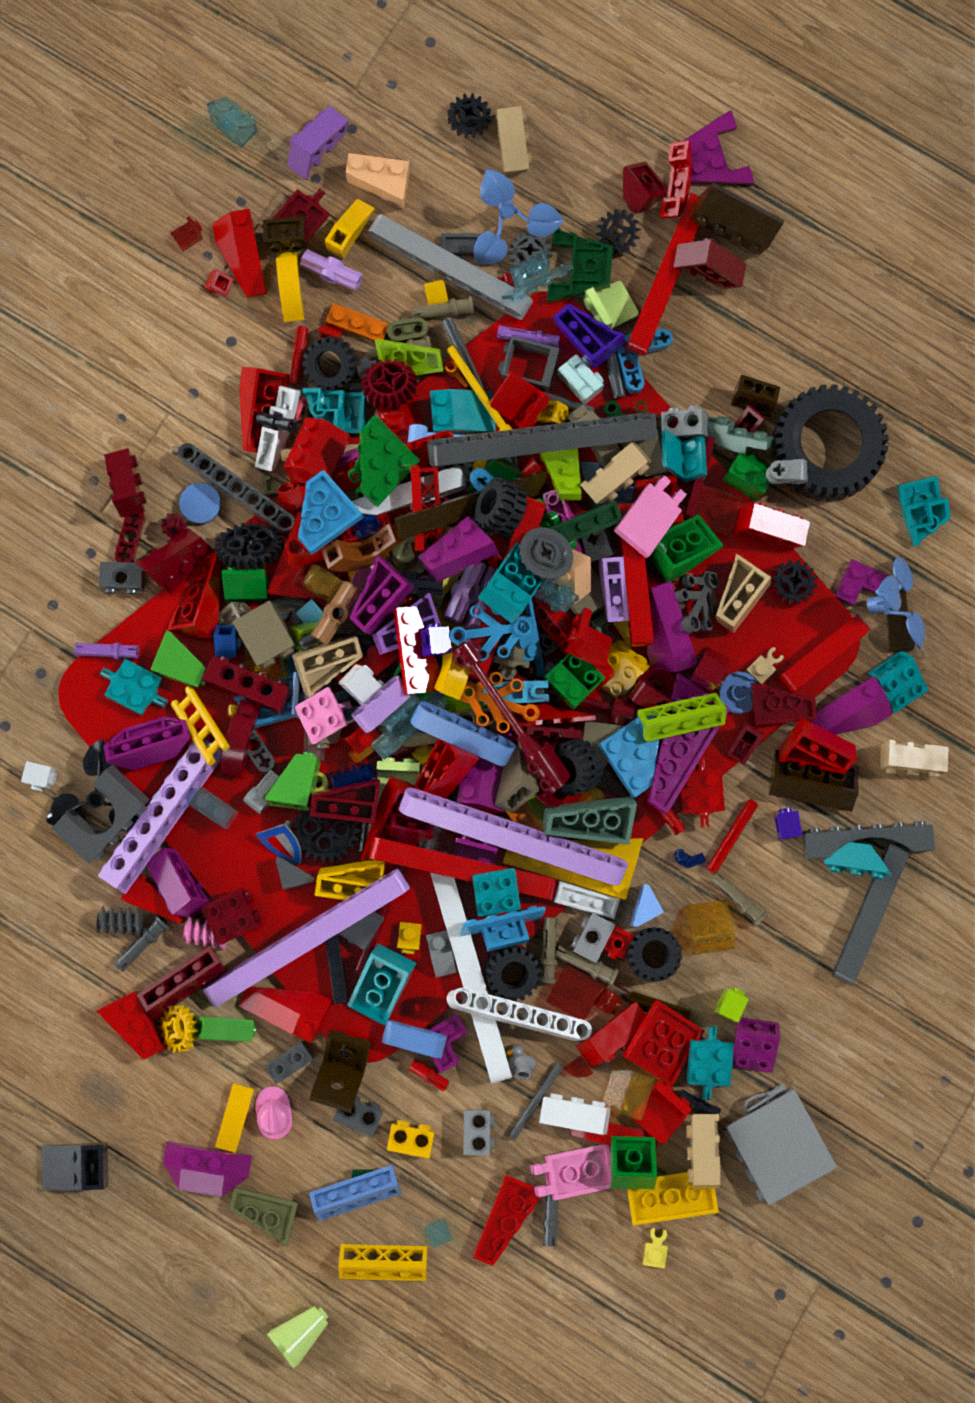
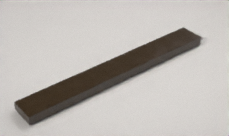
M546 471L535 472L510 481L522 486L530 498L549 492ZM482 490L394 518L398 539L403 540L464 520L467 516L469 518L473 517L477 499Z

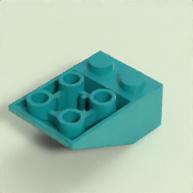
M517 542L478 596V599L512 623L523 612L544 580H541V577L538 575L533 576V572L526 570V565L521 563L522 558L519 556L520 544Z

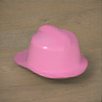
M278 1087L263 1089L256 1099V1115L259 1130L267 1138L280 1139L287 1135L292 1127L288 1095Z

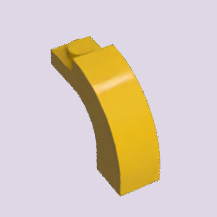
M297 252L277 254L276 265L284 322L304 320Z
M450 640L451 653L442 655V668L434 689L460 700L467 683L470 667L463 669V667L456 665L452 650L459 644H454Z

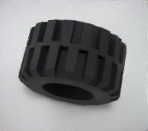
M332 336L313 342L307 348L308 351L304 354L305 361H303V366L306 369L304 374H308V381L315 383L314 386L317 388L321 387L322 390L331 391L348 384L354 378L355 371L357 370L356 366H358L356 365L358 358L354 355V348L351 349L349 347L350 344L344 342L342 338ZM331 351L339 357L341 369L338 374L331 376L322 370L320 358L324 352Z
M500 477L490 480L482 489L475 506L474 518H476L475 522L478 527L502 537L513 533L522 521L526 511L527 493L525 489Z
M573 739L552 748L571 775L567 782L556 790L557 792L561 791L562 795H578L595 788L597 783H600L601 778L599 776L603 775V770H601L603 762H600V753H596L597 749L595 746L591 747L590 742H584L583 739ZM572 762L574 763V765H575V767H576V773H575V771L573 770Z
M656 927L647 928L636 933L627 948L628 964L633 972L644 980L654 982L666 980L679 969L680 961L682 960V948L678 943V939L670 931ZM649 942H659L666 949V961L659 967H650L642 959V950Z
M514 945L497 949L494 954L492 952L489 954L490 959L485 961L486 968H484V974L486 977L484 978L495 995L517 1002L518 998L521 1001L525 1000V995L531 996L533 994L531 990L538 988L537 981L541 980L539 975L541 969L538 966L537 959L525 947ZM511 962H520L523 965V973L520 979L513 983L503 982L501 979L503 968Z

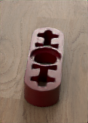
M144 512L138 513L141 518L135 520L134 525L138 529L130 526L127 527L128 524L133 525V519L130 516L124 517L115 551V560L117 562L133 563L135 561L146 520ZM130 531L136 534L135 540L132 542L125 541V534ZM123 544L128 547H133V549L128 548L127 554L130 556V558H126L125 561H123V559L120 557V555H124L126 551V548L122 546Z

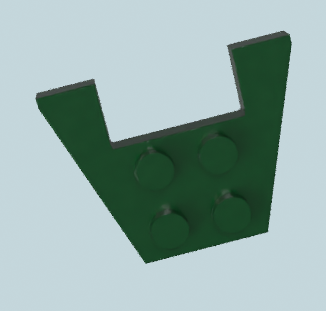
M561 228L553 232L552 247L573 248L570 283H548L547 303L584 295L592 287L595 291L610 288L613 246L590 238L579 237L573 232L561 231Z

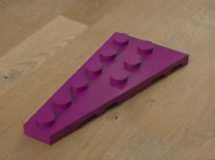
M678 673L675 678L670 701L672 703L708 695L707 692ZM714 701L705 703L710 706L716 705ZM692 706L686 707V709H689V710H694V709H696L695 707H692ZM726 706V708H727V709H726V715H727L728 712H729V710H730V708ZM669 711V712H668V714H676V713H677V712H674V711ZM720 726L661 739L647 803L664 814L668 813Z

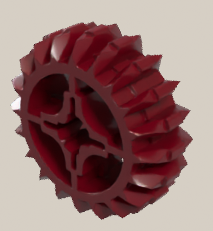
M387 357L386 361L382 362L379 359V364L372 363L371 368H366V374H363L361 387L363 395L367 398L369 404L373 403L375 408L380 406L382 411L386 407L392 411L393 407L400 409L401 404L407 406L408 400H413V394H416L418 382L416 373L412 370L410 364L406 365L404 360L399 362L397 358L390 361Z

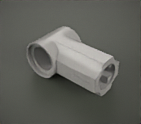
M269 770L260 783L247 793L243 802L258 814H261L269 805L265 800L266 795L279 776L272 770Z

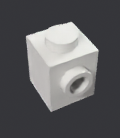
M26 761L21 782L31 785L30 789L43 792L44 788L51 789V785L55 784L57 778L56 769Z

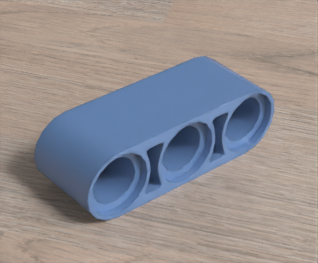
M387 1020L382 1042L430 1057L442 1058L447 1036Z

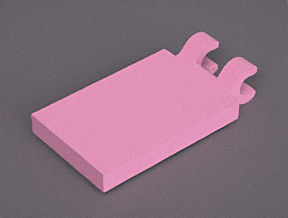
M665 475L654 486L649 483L614 530L645 558L650 556L682 511L678 505L687 495L681 489L677 493L675 492L672 497L665 493L663 490L671 481Z
M606 1144L545 1156L546 1163L530 1165L532 1174L545 1173L547 1185L534 1187L535 1194L539 1197L552 1194L553 1200H560L611 1188L609 1145Z

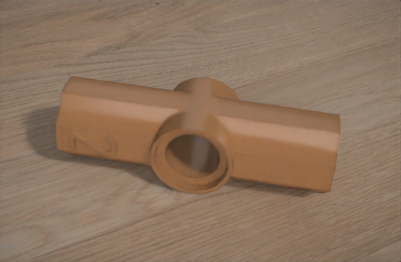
M344 581L331 603L325 606L323 616L314 628L311 636L324 645H328L340 624L347 619L348 611L361 591L353 584ZM337 607L339 615L337 618H334L332 612Z

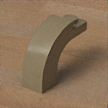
M584 405L566 416L568 422L600 419L592 410L589 411ZM617 443L591 446L602 469L611 462L614 456L621 452Z

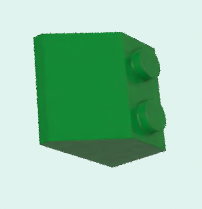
M750 451L746 454L738 453L722 481L758 502L770 484L766 478V471L771 465Z
M611 1136L610 1187L615 1189L654 1190L657 1180L655 1137Z

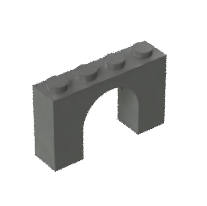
M113 765L108 767L92 784L111 802L114 808L115 820L112 827L107 829L94 828L73 809H70L51 828L88 863L94 859L98 861L106 853L104 848L108 844L112 847L120 838L118 833L121 830L126 832L134 823L132 818L135 815L140 817L147 809L145 805L150 800Z

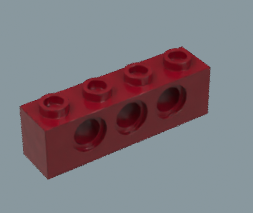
M212 657L202 678L206 685L283 715L292 696L288 683L279 679L277 682L270 679V676L262 672H258V674L253 673L245 665L239 664V666L231 664L232 661L225 657ZM234 673L232 679L225 680L226 674ZM248 680H252V686L249 688H245L244 683ZM272 688L273 690L270 695H263L265 689Z
M209 946L138 993L137 996L146 1012L156 1019L165 1010H169L170 1006L177 1005L225 973L227 969L217 953Z

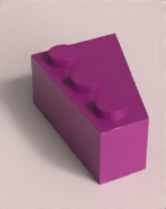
M467 516L418 557L427 572L437 582H440L462 572L463 568L472 564L476 566L481 563V560L491 556L496 557L500 554L494 542Z
M378 555L374 561L376 563L372 572L367 577L365 588L360 593L350 616V619L362 631L371 635L374 634L390 616L393 609L397 608L414 588L386 559Z
M163 847L147 863L149 874L155 880L158 892L164 897L167 909L172 915L198 918L203 914L202 907L214 901L213 898L208 899L201 889L204 886L201 882L196 883L189 873L192 870L176 849Z

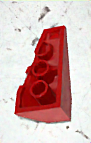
M250 208L229 212L212 223L215 243L246 298L267 294Z
M242 367L239 394L243 451L258 453L263 425H258L256 422L257 414L259 412L269 414L270 407L276 406L279 386L288 387L290 374L254 367Z
M216 552L209 553L199 564L193 575L195 581L189 589L186 588L184 592L186 598L181 607L177 605L168 631L196 639L213 637L219 619L221 561L218 560Z
M539 702L517 703L523 706L528 704L536 705L540 714L535 721H527L523 718L522 714L511 711L522 728L526 726H547L596 720L595 715ZM532 708L526 712L529 717L535 715V711Z
M389 778L380 796L375 824H371L361 861L373 860L369 859L373 837L399 842L390 831L391 813L403 814L399 811V806L407 788H414L413 784L397 778Z
M250 986L245 989L239 1007L292 1035L312 1043L318 1039L333 999L310 990L301 991Z

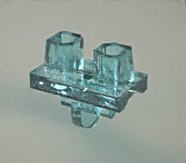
M548 578L542 581L541 588L535 593L537 599L551 605V610L556 613L560 610L566 613L570 606L579 600V595L571 592V587L567 585L559 586L555 584L554 579L549 581Z

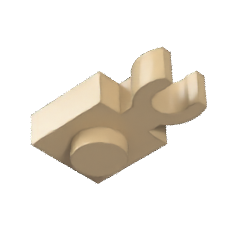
M774 647L768 651L766 659L760 655L746 670L760 685L776 670L772 665L778 664L784 657L781 655L778 659H774L772 657V653L775 651Z

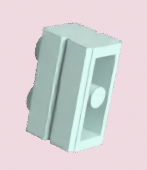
M576 354L558 369L557 375L583 404H586L603 390L604 380L597 372L593 373L590 370V364L584 357L580 358Z

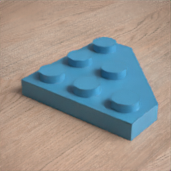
M324 470L306 482V493L301 513L298 538L311 555L363 518V514Z
M653 715L646 716L648 720L655 718ZM639 717L598 744L603 755L632 798L637 797L652 786L659 740L645 741L643 738L644 725Z

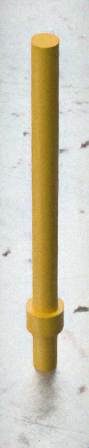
M454 346L447 349L448 353L500 429L499 431L512 430L509 424L506 425L498 411L489 405L490 399Z

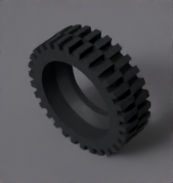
M832 384L830 389H827L826 385H820L818 390L812 387L809 388L807 393L803 391L798 395L797 399L794 398L781 414L773 431L774 437L771 447H774L771 452L772 458L776 457L775 461L807 460L808 482L794 484L796 486L794 491L798 494L803 490L806 492L804 497L810 499L812 495H815L816 501H822L824 497L827 498V502H833L837 497L838 501L844 500L847 495L851 497L857 491L863 490L881 469V465L886 459L884 455L888 451V446L885 444L888 442L889 436L888 434L884 435L887 425L886 423H880L884 418L882 413L877 415L874 413L878 407L875 404L869 407L867 405L869 401L867 396H864L862 400L859 399L858 395L860 392L857 390L850 394L848 393L849 387L843 386L840 391L836 384ZM824 411H836L848 416L856 423L861 432L862 447L859 456L852 464L842 469L828 470L815 465L807 458L801 445V433L805 423L815 414Z

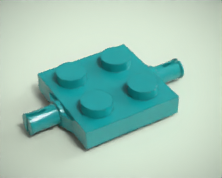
M127 659L123 661L121 667L115 673L105 667L102 669L103 672L101 671L100 676L111 680L110 686L104 694L106 698L143 716L147 707L152 702L163 708L167 704V699L157 695L158 688L163 681L162 677Z
M711 1025L708 1026V1038L690 1040L686 1082L703 1086L704 1100H711L712 1087L730 1086L734 1043L716 1039L718 1027Z

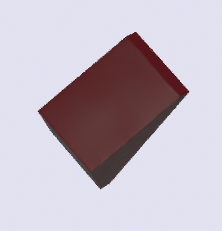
M748 405L735 422L734 429L744 428L747 429V432L755 433L762 425L765 417Z
M745 723L726 755L745 765L764 736V733Z
M391 813L390 831L400 843L415 846L433 838V824L403 814Z

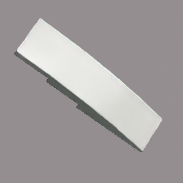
M279 386L276 406L270 407L269 414H280L284 418L294 419L300 390ZM262 426L255 467L274 472L281 457V449H284L290 432L284 430L275 431L268 426Z

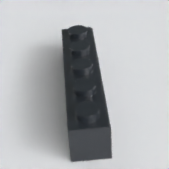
M334 935L325 942L334 1004L349 1001L339 935Z

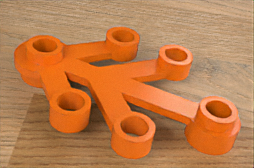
M493 672L489 680L492 684L499 685L503 681V677L499 672ZM495 674L500 676L498 683L492 681V677ZM514 679L509 685L497 690L501 697L514 691L519 692L523 689V682L520 679ZM515 681L521 683V687L518 690L513 688ZM467 682L460 699L465 703H470L476 715L477 724L479 726H486L489 723L488 715L483 713L478 702L480 700L487 703L497 723V730L500 733L508 732L510 725L504 719L490 695L480 692L485 689L481 682L477 684ZM467 688H471L473 691L470 697L465 695ZM504 700L510 711L522 714L523 718L527 721H535L539 717V709L534 704L523 706ZM530 708L535 711L533 717L527 716L526 712ZM480 716H485L487 718L485 724H481L479 722ZM502 722H505L508 726L505 731L499 728Z

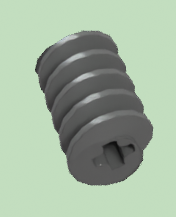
M102 906L97 916L96 932L99 933L102 928L104 934H107L109 930H111L112 934H116L119 929L121 935H124L127 930L129 935H133L136 930L140 936L143 929V915L140 914L139 908H136L134 914H132L130 908H127L126 913H123L122 908L119 907L117 913H114L113 907H110L109 912L106 913L105 907Z

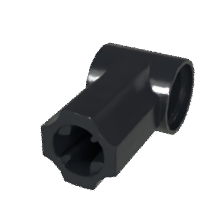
M402 571V575L414 586L409 594L430 592V594L442 595L443 580L437 582L431 575Z

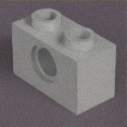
M591 913L590 917L585 916L580 926L584 929L580 936L576 934L571 946L574 947L573 952L597 963L615 924ZM589 931L596 932L598 936L597 941L593 944L586 940V934Z

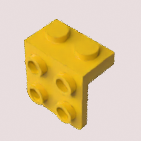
M618 639L611 645L607 660L614 670V677L602 689L613 698L618 699L619 695L627 694L635 684L636 679L644 671L648 670L650 665L642 655H637L631 650V646L627 642Z

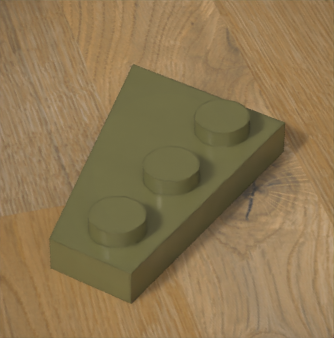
M234 1187L229 1210L262 1229L263 1232L279 1240L280 1243L287 1247L298 1202Z

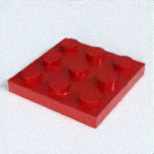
M655 1000L624 1052L623 1057L660 1080L667 1082L670 1086H673L689 1059L690 1040H700L705 1030L660 1001Z

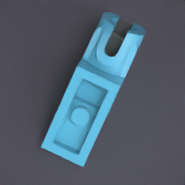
M548 680L522 681L523 689L521 691H514L502 697V699L514 703L549 702V694H547V688H549ZM515 681L513 688L516 690L520 689L521 683ZM501 682V684H493L496 690H499L511 682Z

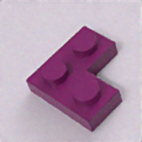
M851 559L835 596L837 599L853 606L862 588L876 594L878 587L888 575Z
M456 1014L429 1029V1031L447 1036L442 1058L432 1057L440 1073L460 1063L449 1043L468 1032L460 1017Z

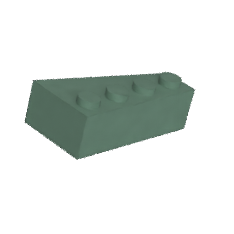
M629 796L561 804L558 807L545 806L541 827L546 835L629 844L637 803Z

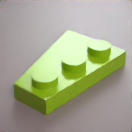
M375 339L378 359L382 360V362L386 361L387 357L390 361H393L395 358L399 362L404 360L406 365L410 364L416 375L442 372L444 370L440 349Z

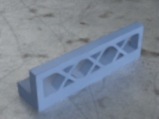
M393 1165L309 1192L314 1214L319 1221L402 1194Z

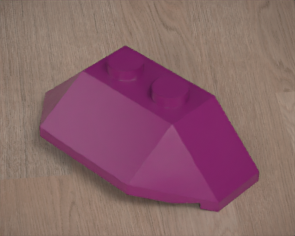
M165 716L125 728L114 736L110 742L103 745L107 764L131 770L147 767L175 758L190 739L186 720Z
M167 1141L163 1164L179 1190L222 1197L249 1177L252 1155Z

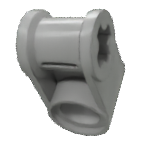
M807 460L774 461L766 471V478L773 484L808 482Z

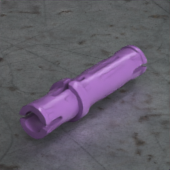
M499 325L497 339L510 340L511 336L556 348H558L560 341L559 335H550L539 330L534 332Z
M76 642L74 644L77 647L74 648L75 656L113 657L114 659H120V657L138 659L139 654H137L139 653V645H121L117 642L114 644Z

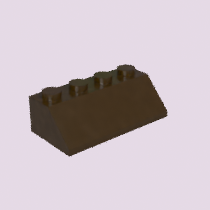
M712 183L697 197L689 217L697 225L712 230L714 234L723 236L733 244L740 245L748 249L750 253L758 255L769 248L785 221L715 183Z
M775 750L769 780V795L835 808L841 811H853L859 794L858 766L852 765L846 774L821 770L818 766L806 764V766H800L797 762L787 760L786 763L780 762L779 750Z

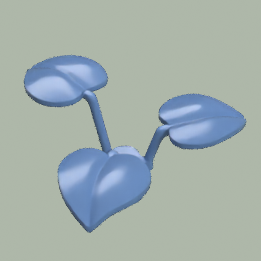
M486 169L480 186V197L485 204L497 206L500 215L497 235L495 236L494 233L486 231L477 238L474 246L476 263L479 265L494 264L500 262L506 256L507 244L503 239H500L504 218H511L517 213L521 218L529 222L527 230L531 235L545 237L560 227L563 217L554 207L545 203L533 206L529 211L530 218L526 217L514 206L512 198L515 189L511 180L500 172Z
M899 557L895 559L893 564L894 576H888L882 581L876 591V594L879 596L868 598L867 608L871 614L884 612L885 615L906 616L908 632L918 649H921L925 638V626L921 616L917 612H912L911 614L910 612L898 611L901 607L899 590L903 588L905 592H909L913 585L911 570L905 560Z

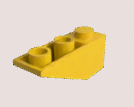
M356 199L335 223L325 239L326 250L345 259L375 208Z

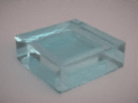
M444 1218L424 1227L432 1248L453 1240Z

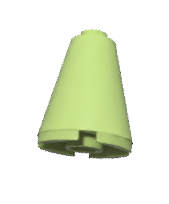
M314 1306L270 1330L267 1336L288 1363L295 1368L328 1325L326 1319L329 1317L321 1307L317 1309Z

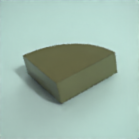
M261 476L264 495L266 497L277 496V489L282 484L270 476Z

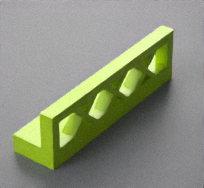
M717 693L641 709L637 711V716L644 725L643 738L646 742L724 725L727 708ZM714 701L716 705L710 706L705 703ZM692 706V707H695L696 709H694V710H689V709H686V707ZM667 711H674V712H677V713H676V714H668V713H665V712H667ZM653 715L657 718L648 720L646 716Z

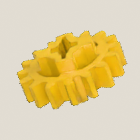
M184 1005L170 1006L169 1010L164 1011L165 1017H161L163 1024L159 1028L163 1030V1033H161L160 1037L165 1038L163 1044L168 1045V1050H173V1053L189 1051V1048L194 1047L192 1041H197L195 1033L198 1032V1029L195 1028V1025L198 1022L197 1020L193 1021L194 1013H189L190 1008H184Z

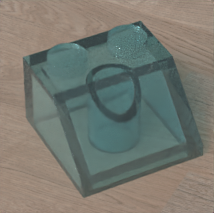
M227 97L207 104L212 123L240 148L258 132L255 118L249 113L246 115L236 101L233 100L231 102Z

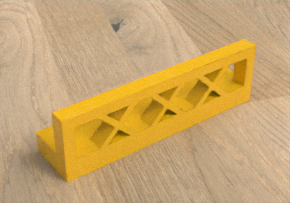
M340 1244L339 1279L426 1281L427 1246ZM344 1252H354L358 1256L353 1260L344 1259ZM370 1252H376L379 1257L375 1260H369L366 1255ZM391 1253H398L401 1258L397 1261H391L387 1256ZM414 1253L423 1254L422 1261H412L409 1257Z

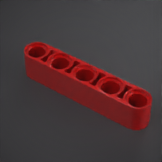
M857 614L780 675L779 678L793 693L870 632V627Z

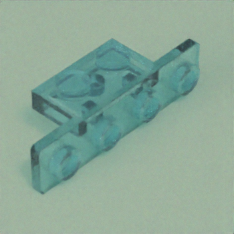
M538 253L509 268L516 288L501 295L502 299H510L511 302L523 298V294L537 291L538 286L551 284L553 282L552 279L568 275L567 271L574 268L573 264L560 265L550 270L545 253Z
M432 692L422 700L441 709H445L449 705L439 692ZM414 694L381 722L386 732L371 744V747L383 760L388 758L419 731L410 722L420 703V700Z

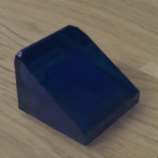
M362 513L363 518L353 525L357 538L371 537L382 529L377 515Z

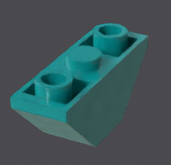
M848 842L824 860V864L829 871L834 873L848 871L851 875L860 877L863 874L872 875V878L884 880L885 877L891 878L892 875L872 846L868 844Z

